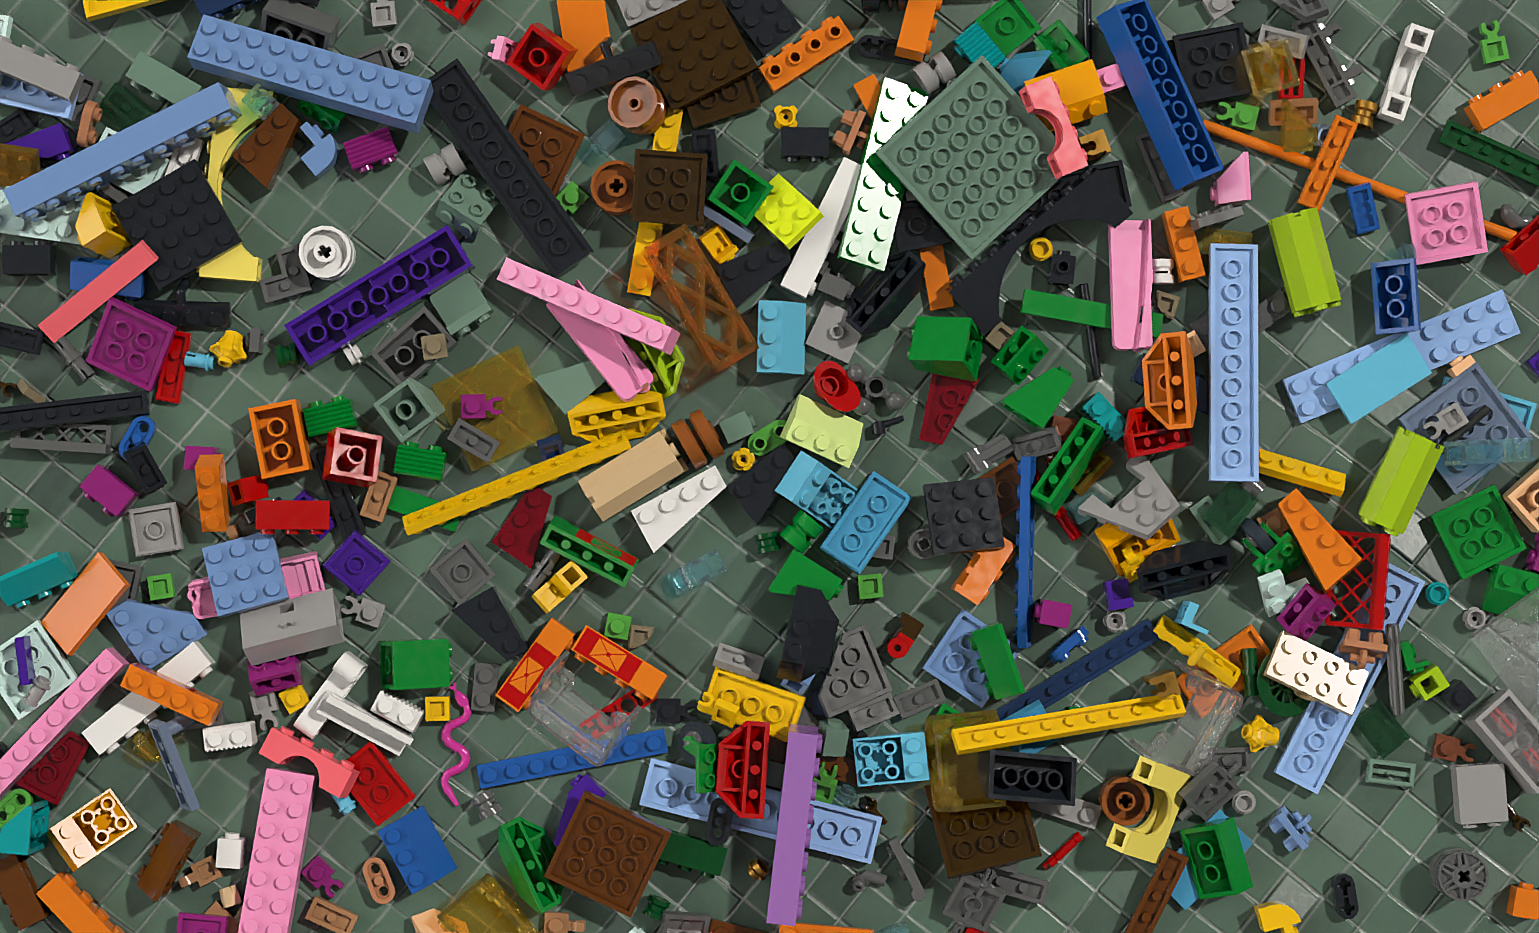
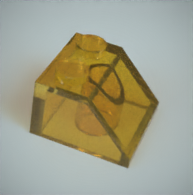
M1287 38L1258 42L1248 45L1241 51L1254 97L1300 85Z

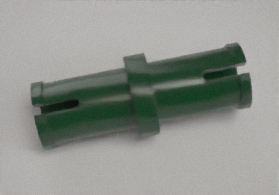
M1257 648L1241 649L1243 659L1241 675L1244 676V697L1260 696L1257 686L1259 671L1257 666Z

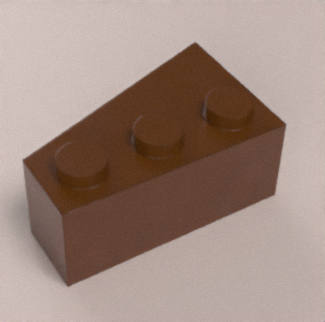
M281 103L232 156L267 189L272 191L274 182L283 168V163L289 150L291 151L303 123Z

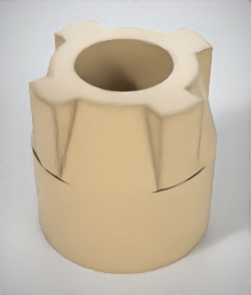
M236 884L219 890L223 908L242 903Z

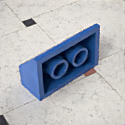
M1416 258L1371 263L1376 335L1411 333L1421 330Z
M424 805L378 831L412 895L458 868Z

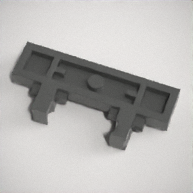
M1298 20L1292 23L1290 26L1293 32L1309 36L1305 54L1334 108L1356 98L1357 95L1352 87L1356 82L1353 78L1363 73L1364 70L1360 63L1346 70L1345 66H1341L1329 44L1331 43L1329 37L1342 30L1338 21L1325 27L1323 22L1318 24L1317 20L1308 23Z

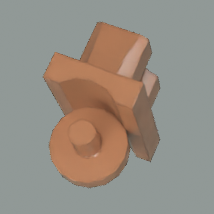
M845 110L840 123L850 126L852 129L849 135L837 130L832 140L834 145L843 149L842 153L849 155L856 138L859 139L856 147L863 149L870 126L865 125L863 131H859L865 118V112L859 110L856 113Z
M1348 628L1345 632L1344 640L1339 645V652L1350 654V661H1356L1358 669H1364L1366 663L1374 664L1375 658L1381 659L1383 654L1387 652L1388 645L1383 644L1382 633L1370 632L1366 642L1360 641V630Z

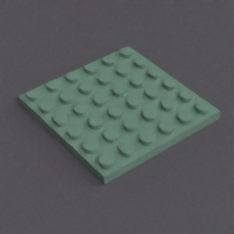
M983 55L973 62L875 153L971 260L1059 180H1055L1046 158L1055 146L1056 137L1035 114L1027 113L1022 99Z

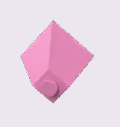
M1243 152L1236 157L1213 183V187H1210V199L1214 201L1215 207L1229 204L1239 206L1251 200L1248 152Z

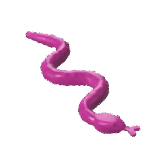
M454 683L449 688L455 691L456 702L459 706L463 707L464 713L462 716L452 719L445 724L441 730V739L446 747L461 756V761L443 773L441 786L443 792L452 803L458 806L459 802L448 781L450 777L460 774L467 769L471 759L469 751L462 744L453 740L450 734L453 729L467 723L472 712L468 698L456 689V683Z

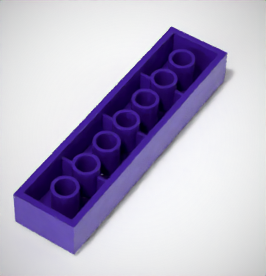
M446 225L284 326L307 364L314 368L348 347L349 344L355 343L457 278L475 269V266L452 229Z

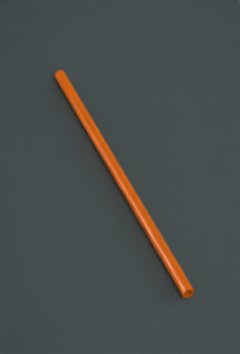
M1203 119L1209 134L1311 170L1314 164V158ZM1342 168L1338 169L1334 178L1354 186L1370 182L1373 193L1406 204L1404 194L1409 192ZM1483 219L1485 233L1506 241H1510L1517 234V231Z

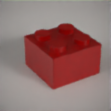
M532 23L506 64L543 91L554 89L578 50L543 24Z
M339 427L328 433L322 479L366 488L377 482L383 436Z

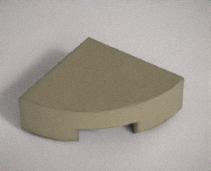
M1157 290L1155 300L1159 311L1166 318L1173 320L1180 297Z
M22 378L16 384L21 393L34 403H42L47 400Z
M631 624L628 648H637L644 645L651 638L655 627Z

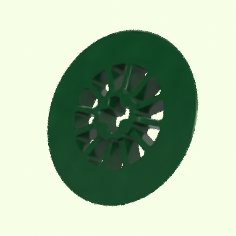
M1271 652L1262 661L1258 671L1257 686L1260 698L1272 713L1281 717L1296 716L1309 706L1310 701L1297 696L1293 689L1263 675L1271 657Z

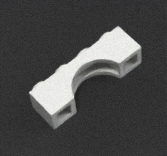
M1413 23L1405 28L1375 118L1395 125L1404 121L1411 101L1412 85L1419 66L1428 51L1434 30Z

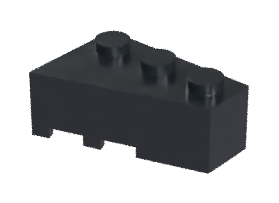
M780 240L716 265L734 312L791 265L792 260L788 250Z
M784 443L727 487L756 525L778 494L775 489L795 460V457Z
M496 586L489 588L451 610L506 661L511 660L530 648Z

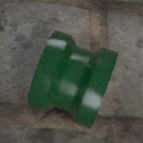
M295 342L290 343L288 346L276 345V357L280 368H286L287 365L291 364L294 366L300 365L299 351Z
M5 508L4 513L7 515V519L4 522V527L28 528L26 516L29 514V509Z
M777 531L754 535V540L758 543L757 554L780 550V545L776 542Z
M649 894L647 898L648 905L643 908L642 913L661 921L663 911L670 907L671 902L662 897Z

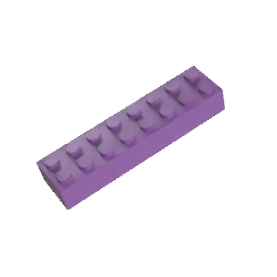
M790 724L766 923L795 926L796 919L801 920L803 899H799V895L804 896L806 877L801 874L802 872H807L808 852H804V849L810 848L811 829L807 828V824L812 825L814 805H810V800L815 801L817 782L813 781V776L818 777L820 758H816V753H821L823 734H818V727Z

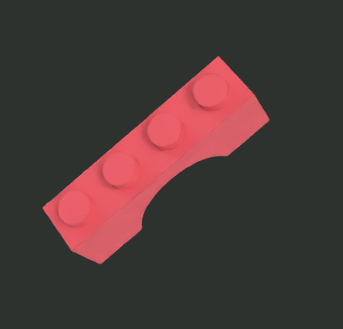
M1050 76L1019 90L1027 113L1039 114L1045 117L1054 128L1056 135L1055 146L1046 158L1055 180L1088 166L1087 154L1080 147L1078 132L1070 123L1068 108L1062 103L1058 84L1053 81L1052 77Z
M285 726L271 728L259 754L277 764H288L297 757H306L315 764L318 770L320 788L338 798L348 797L360 773L353 769L355 766L353 763L345 759L341 761L335 759L333 752L325 748H321V750L315 748L313 741L305 737L297 738L293 735L294 731Z

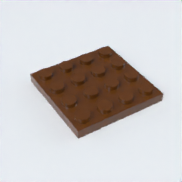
M584 790L544 877L631 918L672 830Z

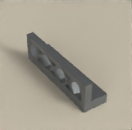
M92 424L56 426L55 428L61 435L54 441L48 440L43 434L50 427L42 428L41 430L35 429L37 434L31 439H22V431H16L15 438H10V448L111 454L113 426ZM60 427L68 429L66 431H63ZM74 428H78L85 435L79 442H72L67 436ZM84 429L92 430L89 433H87ZM97 430H106L105 444H96L90 436ZM39 436H41L43 440H36V439H37ZM62 438H65V439L67 440V442H65V441H60V440H61ZM88 439L91 443H83V442Z

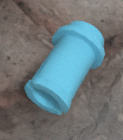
M187 351L184 359L185 366L205 368V371L214 370L217 363V357L213 356L212 353L206 355Z
M331 794L340 808V813L342 812L346 815L356 808V801H352L349 795L347 798H338Z

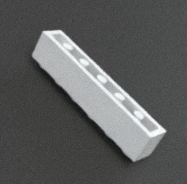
M846 157L843 158L818 208L824 217L804 236L780 287L804 299L808 295L813 296L818 286L815 280L818 274H824L829 264L825 260L829 252L834 254L840 242L836 240L839 232H844L860 164Z
M194 641L157 672L193 688L195 685L192 682L199 676L203 679L213 671L211 667L216 662L199 641ZM131 692L85 729L82 734L99 755L106 752L110 755L120 747L119 741L124 737L127 740L139 731L137 727L143 722L148 724L158 716L155 713L161 707L164 709L167 707Z

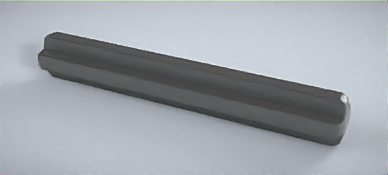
M1389 623L1385 625L1386 645H1388L1387 666L1390 711L1394 716H1399L1405 713L1400 627L1396 623Z

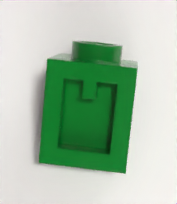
M1407 640L1400 641L1402 670L1410 671V674L1424 671V666L1430 665L1429 660L1421 659L1415 661L1416 651L1413 644H1410Z

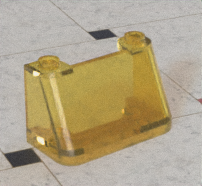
M997 709L931 715L925 719L932 803L937 812H959L1007 806L1006 800L986 799L977 777L978 752L957 755L951 736L952 729L999 722Z
M489 873L481 877L437 915L440 927L446 932L540 933L497 880Z

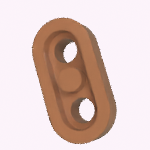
M88 100L84 106L77 135L78 146L88 148L96 142L98 134L95 131L96 124L102 117V109L97 102Z
M374 856L369 858L363 865V874L371 896L379 904L389 903L395 897L396 887L388 865L381 857ZM373 864L379 865V872L376 873L372 870ZM381 887H386L388 889L387 895L381 894Z

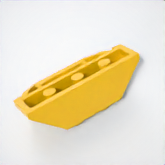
M650 390L646 393L639 392L637 397L629 402H623L614 391L590 395L567 412L572 435L580 436L590 442L625 430L628 440L644 437L666 417L662 394Z

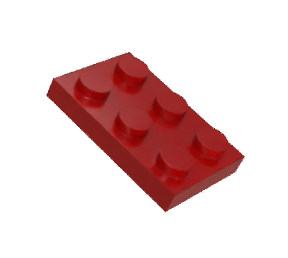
M370 741L347 759V761L355 765L353 769L360 772L350 792L377 826H380L416 797L415 793L374 742Z

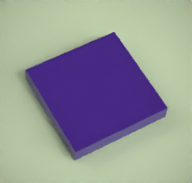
M354 529L325 561L323 567L360 596L387 567L391 559Z

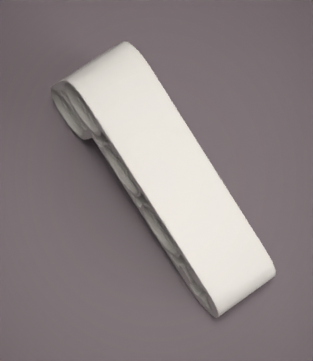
M350 651L345 652L332 668V673L293 726L313 740L329 720L315 712L326 690L345 698L368 665Z

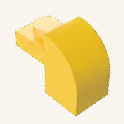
M571 560L531 597L548 614L588 577Z
M1270 901L1254 906L1262 931L1267 932L1280 928L1281 933H1299L1297 927H1293L1292 924L1300 923L1301 919L1288 905L1278 901Z

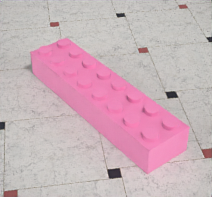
M273 767L266 770L238 933H291L318 778L316 774Z

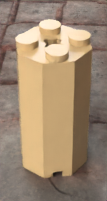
M665 429L660 430L578 481L603 522L689 470L682 457L677 459L681 454L674 443L668 444L672 440Z

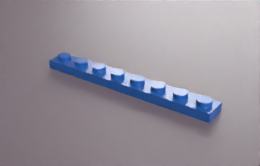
M1032 455L1022 456L1017 467L1018 475H1021V485L1017 487V498L1020 499V508L1017 509L1016 514L1017 523H1020V532H1017L1016 546L1019 547V556L1016 557L1015 561L1016 570H1019V580L1015 582V593L1018 594V603L1015 604L1014 608L1015 618H1018V626L1014 629V641H1017V648L1032 646L1035 504L1030 493L1036 486V456Z
M662 728L478 764L476 766L480 787L483 789L667 753L669 751L665 730Z

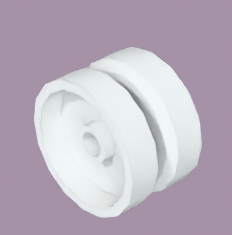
M319 226L311 229L304 235L299 245V257L301 264L309 273L322 280L334 281L343 278L351 271L355 264L356 250L353 242L342 231L332 226ZM327 250H332L331 252H329L330 256L326 258L325 252Z

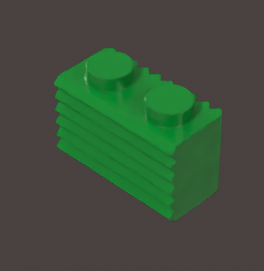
M345 395L331 398L332 402L323 404L322 401L308 403L309 408L303 409L309 437L314 438L326 435L336 427L344 429L357 428L358 422L352 399H346Z
M405 441L404 445H398L393 473L443 481L448 453L442 452L443 447L428 445L427 450L419 448V443Z

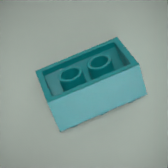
M55 552L0 576V597L7 607L16 606L19 609L29 605V599L38 596V599H42L52 595L51 590L60 587L61 590L70 587L73 580H76L79 575L69 552Z
M42 800L31 804L5 824L0 831V853L30 855L46 848L48 839L46 833L49 827L51 802Z

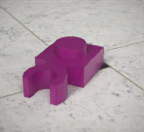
M486 394L461 395L462 419L486 418V411H490L495 415L503 414V410H495L493 407L496 401H503V398L493 397L486 401Z
M317 855L301 872L317 889L324 885L326 894L331 898L336 895L331 890L332 885L335 884L340 889L344 887V883L341 880L331 877L335 870L320 855Z

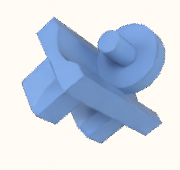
M1284 805L1280 807L1276 816L1269 822V827L1275 834L1284 829L1289 832L1290 835L1283 839V844L1289 852L1300 847L1302 850L1309 847L1310 837L1306 833L1312 830L1308 824L1312 817L1309 813L1301 816L1297 810L1291 815Z

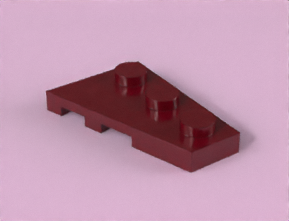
M932 373L919 436L920 441L943 445L980 379L968 381Z
M538 486L526 491L492 541L530 569H532L535 554L553 497Z
M72 730L69 731L15 784L57 806L60 805L91 744L84 736Z

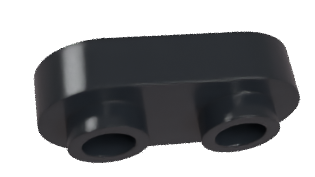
M721 797L713 800L710 805L705 831L707 841L715 846L722 845L728 840L733 818L732 809ZM725 805L727 810L725 813H719L717 807ZM716 828L722 831V835L719 837L713 835V830Z

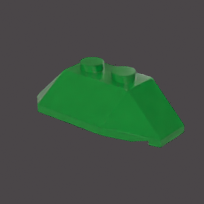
M520 816L499 826L498 852L518 895L539 914L560 904L563 885L544 877L555 854L545 829Z

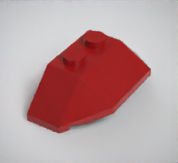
M1145 407L1128 410L1123 432L1124 447L1128 459L1194 445L1190 428L1168 430Z
M745 721L718 743L715 792L739 818L764 819L770 722Z

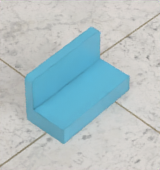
M1183 600L1174 622L1200 634L1207 635L1209 630L1192 623L1199 605Z

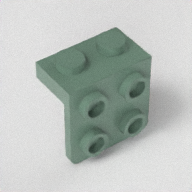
M464 171L440 199L435 216L440 218L442 222L459 230L464 236L470 237L475 241L480 235L485 220L500 201L485 181L469 171Z
M468 273L430 296L431 303L446 324V329L453 337L458 336L460 338L471 331V326L476 323L480 325L491 318L490 314L494 312L472 276Z

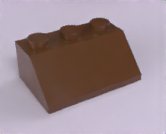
M177 819L165 824L160 833L163 836L159 845L155 844L149 853V857H151L150 862L147 866L144 864L137 875L140 879L137 886L155 902L168 895L201 835V832Z

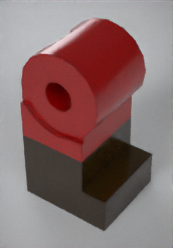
M904 611L898 619L903 623L897 635L891 638L887 644V650L894 658H902L907 654L924 626L923 623Z

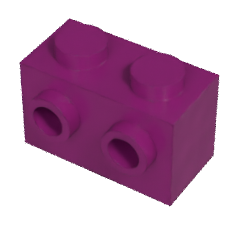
M1306 583L1277 617V620L1288 633L1307 641L1337 605L1324 591Z
M297 654L251 666L248 660L249 682L256 696L303 684L301 662Z

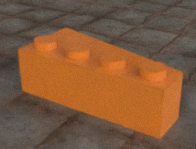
M1297 488L1278 503L1281 515L1326 594L1362 562V558Z

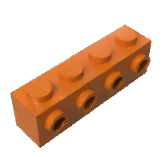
M832 16L828 17L820 23L821 27L816 31L808 30L800 36L802 40L796 44L788 43L780 49L782 53L775 57L770 55L760 62L762 66L759 67V72L774 95L854 44V38L839 16L834 19Z

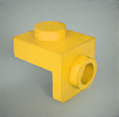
M719 224L714 225L699 237L712 258L719 264L733 259L735 253L739 250Z

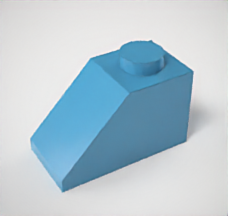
M1041 50L1018 53L1011 60L1006 58L999 68L1002 72L1000 76L1020 95L1019 90L1025 87L1024 81L1035 77L1052 52Z

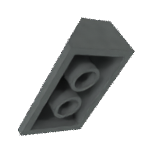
M269 0L262 11L260 31L332 52L338 35L340 18L291 0Z

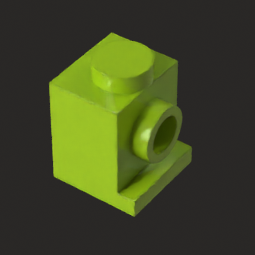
M1430 663V665L1424 668V671L1418 672L1409 678L1412 684L1408 687L1416 698L1420 696L1421 699L1427 701L1450 685L1439 667ZM1427 678L1428 684L1422 686L1421 681Z

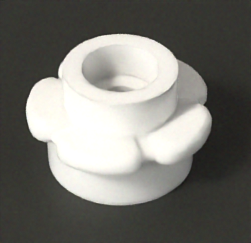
M349 344L348 347L342 349L352 366L358 362L361 364L360 358L363 355L357 345L351 346Z

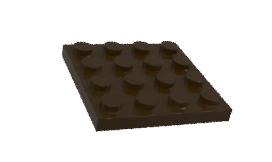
M686 0L630 29L638 46L654 40L662 59V64L650 69L673 113L758 70V66L722 0Z
M977 773L924 786L948 880L1042 856L1027 802L986 799Z

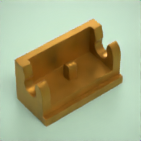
M1103 129L1078 138L1080 147L1087 152V162L1096 158L1098 160L1103 159L1111 152Z
M1164 669L1142 676L1144 683L1156 685V688H1158L1150 691L1151 694L1158 697L1181 694L1173 670Z

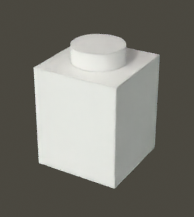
M226 832L225 836L219 837L217 841L216 867L242 868L245 860L246 837H239L240 833Z

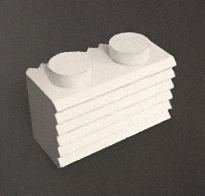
M387 689L379 692L370 710L412 733L417 730L425 715V709L417 708V704L413 705L408 700L401 699L400 696L396 697V693L392 694Z
M255 721L203 728L205 751L227 750L256 745L258 739Z

